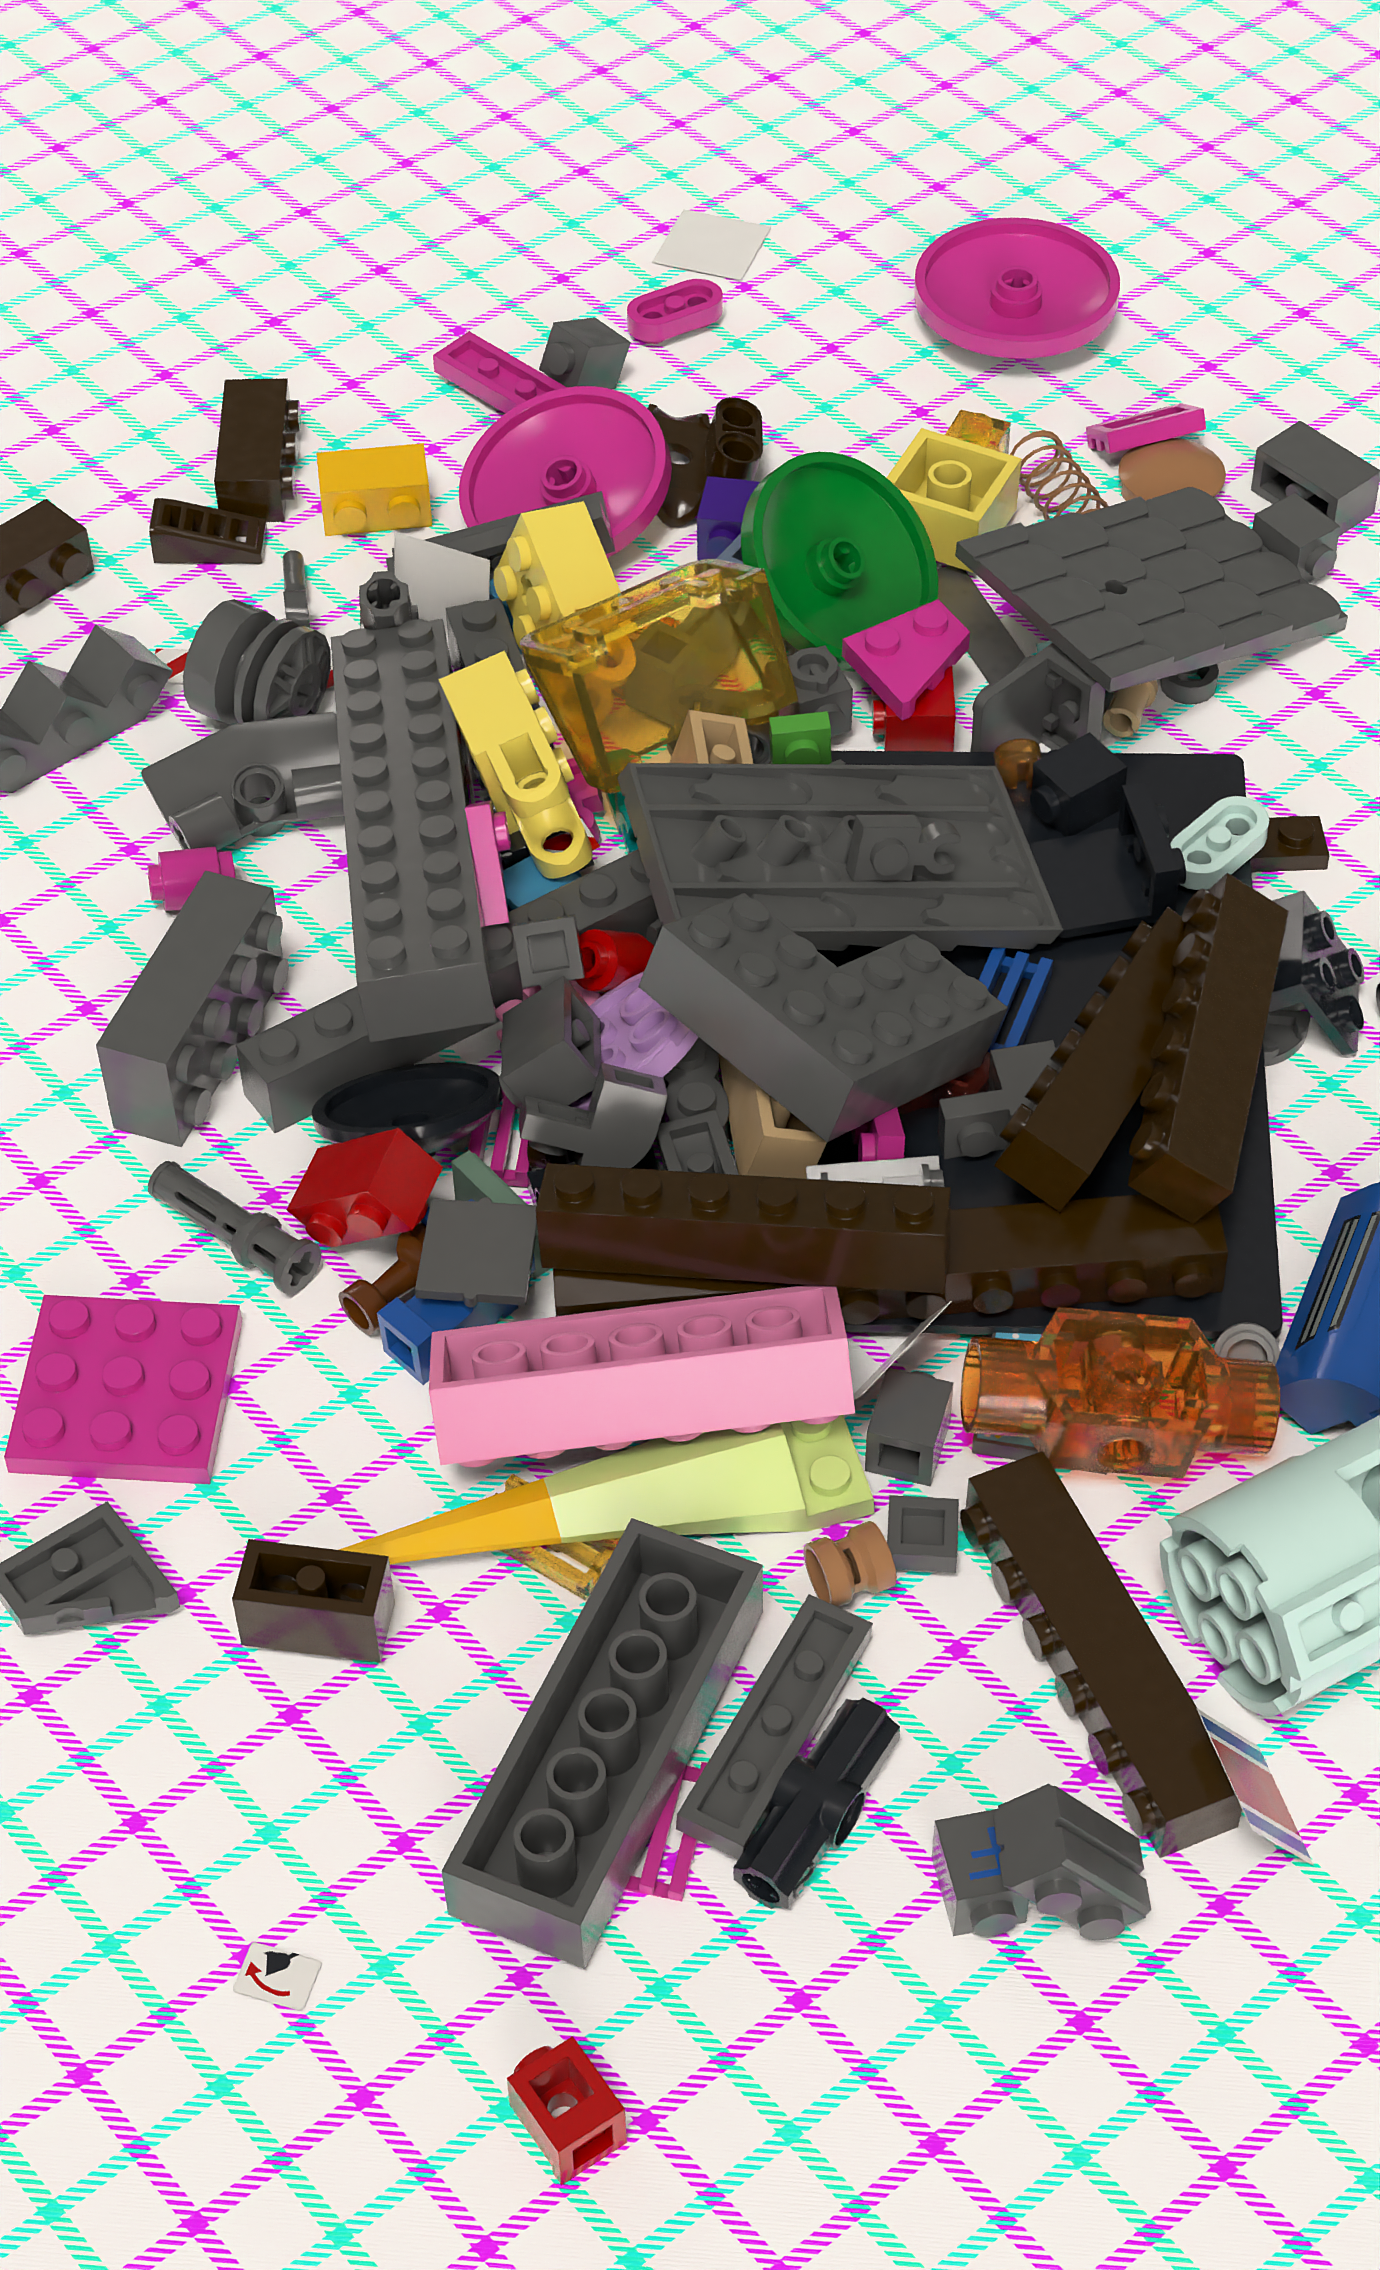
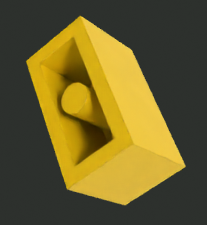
M424 443L316 453L325 536L432 527Z

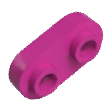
M689 279L638 296L627 306L628 331L633 337L645 343L657 344L677 335L707 327L722 316V289L710 280Z

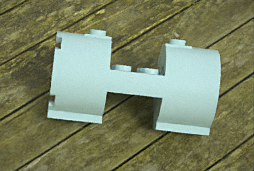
M1380 1415L1303 1455L1292 1456L1167 1521L1172 1528V1536L1160 1541V1562L1165 1585L1176 1615L1191 1644L1194 1645L1203 1640L1211 1655L1225 1669V1671L1219 1673L1217 1681L1232 1697L1249 1710L1263 1716L1278 1715L1380 1660Z

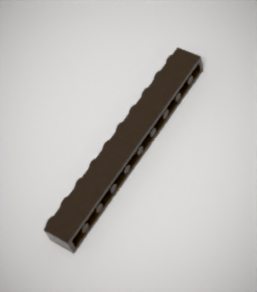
M1143 1194L1069 1200L1060 1212L1046 1202L951 1210L950 1254L945 1294L837 1287L844 1323L854 1325L866 1324L873 1320L908 1317L928 1319L950 1301L951 1303L939 1315L969 1312L994 1314L1007 1309L1043 1306L1064 1308L1073 1304L1104 1301L1129 1303L1141 1298L1178 1295L1198 1297L1206 1293L1223 1292L1228 1248L1218 1205L1192 1224ZM553 1269L556 1316L804 1286L802 1284Z

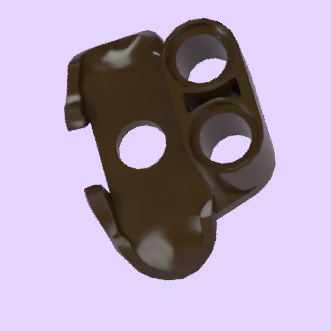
M729 397L722 399L716 405L711 423L708 414L699 413L696 415L674 417L658 408V405L649 404L647 409L657 420L668 444L669 451L681 453L690 461L686 464L671 462L672 471L669 489L660 510L656 514L662 523L670 528L681 527L697 517L707 476L754 481L763 453L762 415L754 404L741 398Z

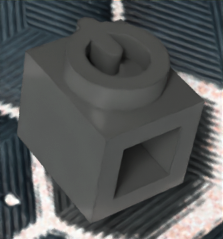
M825 645L817 648H804L792 655L772 660V701L777 706L780 716L828 711L831 737L851 731L853 688L838 666L836 657L829 652Z

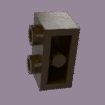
M248 1539L232 1597L241 1645L381 1663L395 1605L389 1556Z

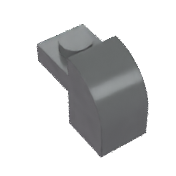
M1053 1040L990 1050L988 1092L939 1100L938 1142L943 1159L961 1156L979 1157L991 1151L1006 1148L1008 1142L1001 1138L999 1134L1022 1103L1030 1109L1033 1107L1034 1103L1024 1096L1046 1065H1049L1054 1070H1057L1059 1067L1050 1060L1051 1055L1056 1049Z
M601 1062L588 1110L525 1095L518 1118L520 1138L529 1140V1146L533 1149L550 1155L563 1156L566 1155L567 1150L575 1151V1165L632 1168L647 1154L656 1138L668 1097L664 1078Z

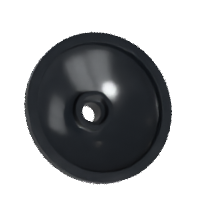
M457 1062L408 1065L368 1074L332 1089L314 1104L312 1119L317 1133L333 1144L399 1128L433 1157L436 1151L459 1142L485 1122L500 1104L503 1098V1090L499 1082V1075L483 1066Z

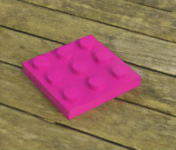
M44 1295L4 1455L8 1473L210 1485L243 1322L240 1305Z

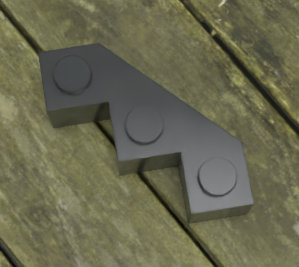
M96 624L69 672L28 661L0 709V790L13 793L146 719L173 670L134 636Z

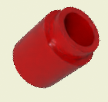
M598 929L588 930L579 936L585 977L575 979V981L585 990L608 992L625 980L645 971L654 945L639 933Z

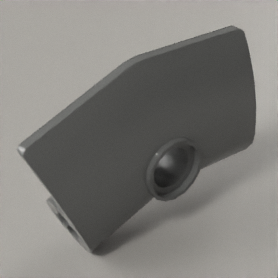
M334 712L230 725L145 767L141 771L142 779L183 850L215 846L216 850L219 851L249 835L254 837L274 835L284 827L285 823L344 816L337 718ZM256 797L270 798L267 802L260 804L249 802Z

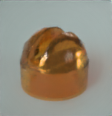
M1020 738L1009 740L999 745L995 749L993 757L995 766L1000 772L1004 784L1011 789H1016L1017 782L1025 781L1027 788L1032 787L1033 763L1042 757L1039 744L1031 739Z

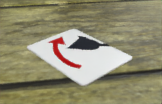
M253 1942L250 1945L232 1990L238 1994L302 2011L322 1962L318 1959Z

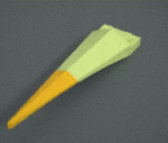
M839 1415L837 1419L824 1424H807L801 1420L774 1423L764 1430L753 1433H741L733 1429L703 1432L692 1440L681 1442L669 1441L664 1437L656 1438L339 1550L389 1556V1563L396 1564L485 1551L620 1539L631 1518L678 1535L807 1532L875 1514L874 1498L844 1415Z

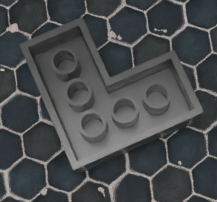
M745 893L663 925L638 986L826 1142L981 1066L1008 1009L1006 1005L989 993L987 987L982 982L967 976L944 958L935 945L920 939L915 934L837 967L820 954L813 943L795 934L770 914L768 908L763 903L750 898Z

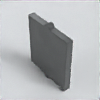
M488 1197L481 1198L479 1202L431 1199L415 1287L416 1298L464 1301L467 1307H474L477 1302L526 1305L537 1235L535 1211L537 1205L492 1203V1200Z

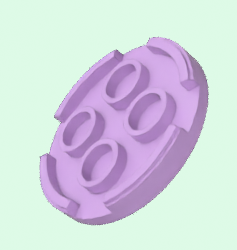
M642 972L625 980L614 989L609 990L589 1007L600 1019L602 1063L664 1077L686 1055L699 1036L638 987L644 973ZM593 1090L568 1106L588 1110Z

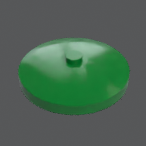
M820 451L796 456L783 463L765 476L752 492L745 508L741 526V552L745 573L762 612L778 633L798 651L804 648H817L825 645L829 652L836 657L838 666L842 671L856 672L842 657V639L938 599L936 559L922 521L902 492L889 479L868 464L844 454Z

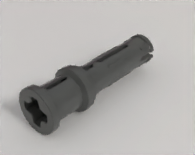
M168 1160L163 1162L152 1173L148 1182V1192L152 1197L160 1199L192 1220L196 1225L204 1228L231 1246V1252L237 1263L249 1269L257 1267L273 1278L274 1285L281 1292L288 1295L298 1293L313 1279L321 1262V1249L315 1242L307 1238L296 1239L282 1230L279 1219L269 1213H250L218 1190L213 1189L181 1168L175 1161L170 1162Z

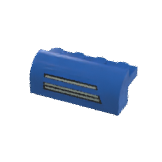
M1380 1182L1368 1185L1340 1198L1265 1391V1394L1310 1434L1346 1421L1352 1422L1357 1427L1380 1415Z

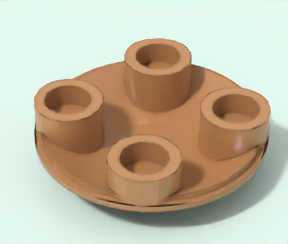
M1170 438L1131 448L1121 458L1118 468L1119 479L1122 483L1121 495L1126 501L1140 496L1144 500H1148L1187 487L1200 489L1215 497L1222 490L1226 479L1224 464L1212 450L1199 443L1181 438Z

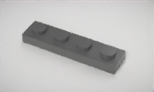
M808 1594L678 1811L676 1830L736 1859L740 1858L769 1815L770 1801L781 1776L793 1759L804 1755L870 1641L872 1622Z

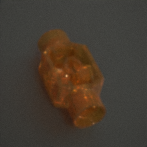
M1058 1307L1039 1341L978 1336L971 1338L966 1350L961 1378V1419L966 1433L1029 1438L1038 1452H1045L1055 1469L1184 1479L1198 1451L1266 1456L1273 1446L1278 1428L1280 1384L1277 1369L1272 1361L1219 1357L1192 1318Z

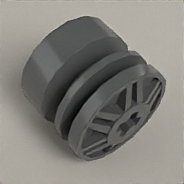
M235 599L223 601L208 613L196 631L187 653L183 673V690L187 704L190 709L228 725L316 714L326 692L331 669V649L327 638L315 629L299 626L286 618L276 620L275 616L241 601Z

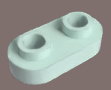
M1227 797L1212 805L1174 837L1170 844L1171 848H1180L1186 866V882L1181 884V886L1194 890L1210 889L1226 873L1231 875L1261 850L1266 843L1269 826V815L1266 809L1259 802L1247 797Z

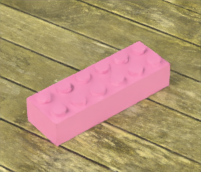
M804 1285L432 1332L429 1396L440 1465L458 1463L464 1467H481L494 1462L497 1458L527 1455L535 1459H546L555 1457L567 1449L595 1446L602 1450H617L639 1440L664 1437L669 1441L681 1442L692 1440L703 1432L733 1429L741 1433H753L764 1430L774 1423L801 1420L807 1424H824L837 1419L839 1415L855 1413L847 1335L837 1287Z

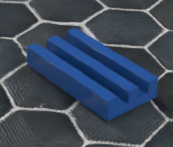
M992 948L979 981L992 994L1001 972L1007 973L997 999L1006 1005L1008 1009L985 1057L990 1058V1050L1023 1045L1051 979L1053 960L1041 957L1039 964L1029 962L1028 953L1017 951L1015 958L1005 956L1006 948ZM1022 978L1030 979V985L1005 1044L995 1043Z

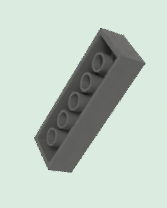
M631 1518L441 1870L448 1915L585 1969L763 1613L762 1564Z

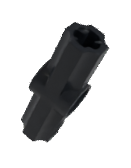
M863 1697L860 1700L846 1698L807 1758L802 1755L797 1756L788 1765L774 1790L770 1801L769 1815L733 1867V1880L747 1891L750 1898L770 1909L774 1907L789 1909L793 1901L798 1897L804 1884L812 1876L829 1847L838 1849L848 1838L862 1812L867 1788L900 1739V1726L888 1716L885 1708Z

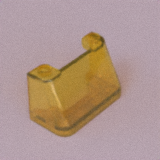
M703 559L689 562L536 629L520 639V646L526 666L585 781L591 787L600 789L604 793L621 791L617 777L628 763H643L642 755L678 739L688 710L745 718L747 725H760L769 722V717L779 716L778 710L799 701L765 569L720 559Z

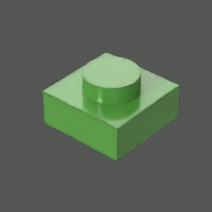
M828 711L769 717L771 764L829 765L831 763V726Z

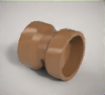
M872 1521L851 1527L846 1537L833 1541L823 1537L804 1546L805 1566L812 1587L819 1599L832 1605L842 1607L849 1604L856 1593L866 1590L872 1594H877L896 1585L897 1576L891 1551L881 1530Z

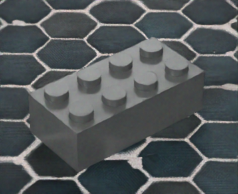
M206 870L96 1044L114 1129L182 1148L194 1126H200L205 1121L210 1109L211 1097L221 1080L227 1081L235 1069L237 1062L236 1044L246 1040L248 1036L253 1037L257 1033L262 1022L263 1010L273 993L278 994L281 992L287 980L289 963L286 958H283L280 939L283 922L281 916L277 915L273 888Z

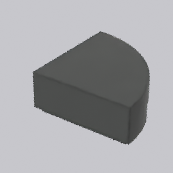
M1278 1009L1268 1013L1263 1038L1265 1067L1285 1061L1302 1047L1309 1029L1311 1018L1309 1011Z

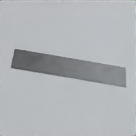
M950 565L937 569L938 599L970 631L969 649L967 652L988 683L995 684L1016 669L1026 656L966 570Z

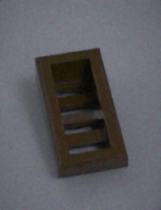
M154 498L149 525L154 563H262L267 533L266 519L179 500ZM237 537H246V542L236 541Z

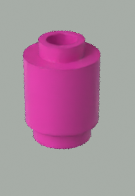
M215 846L158 852V864L147 865L151 901L163 900L165 912L181 910L205 870L235 878L232 852H217Z

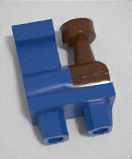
M430 1206L421 1223L414 1227L413 1230L402 1232L398 1236L396 1247L398 1260L372 1284L366 1280L358 1279L338 1295L340 1305L351 1322L368 1335H372L380 1328L383 1351L423 1386L429 1381L432 1332L492 1325L500 1317L505 1319L519 1308L518 1305L482 1302H477L474 1307H467L464 1301L416 1298V1295L405 1303L399 1299L416 1287ZM534 1255L531 1274L536 1270Z

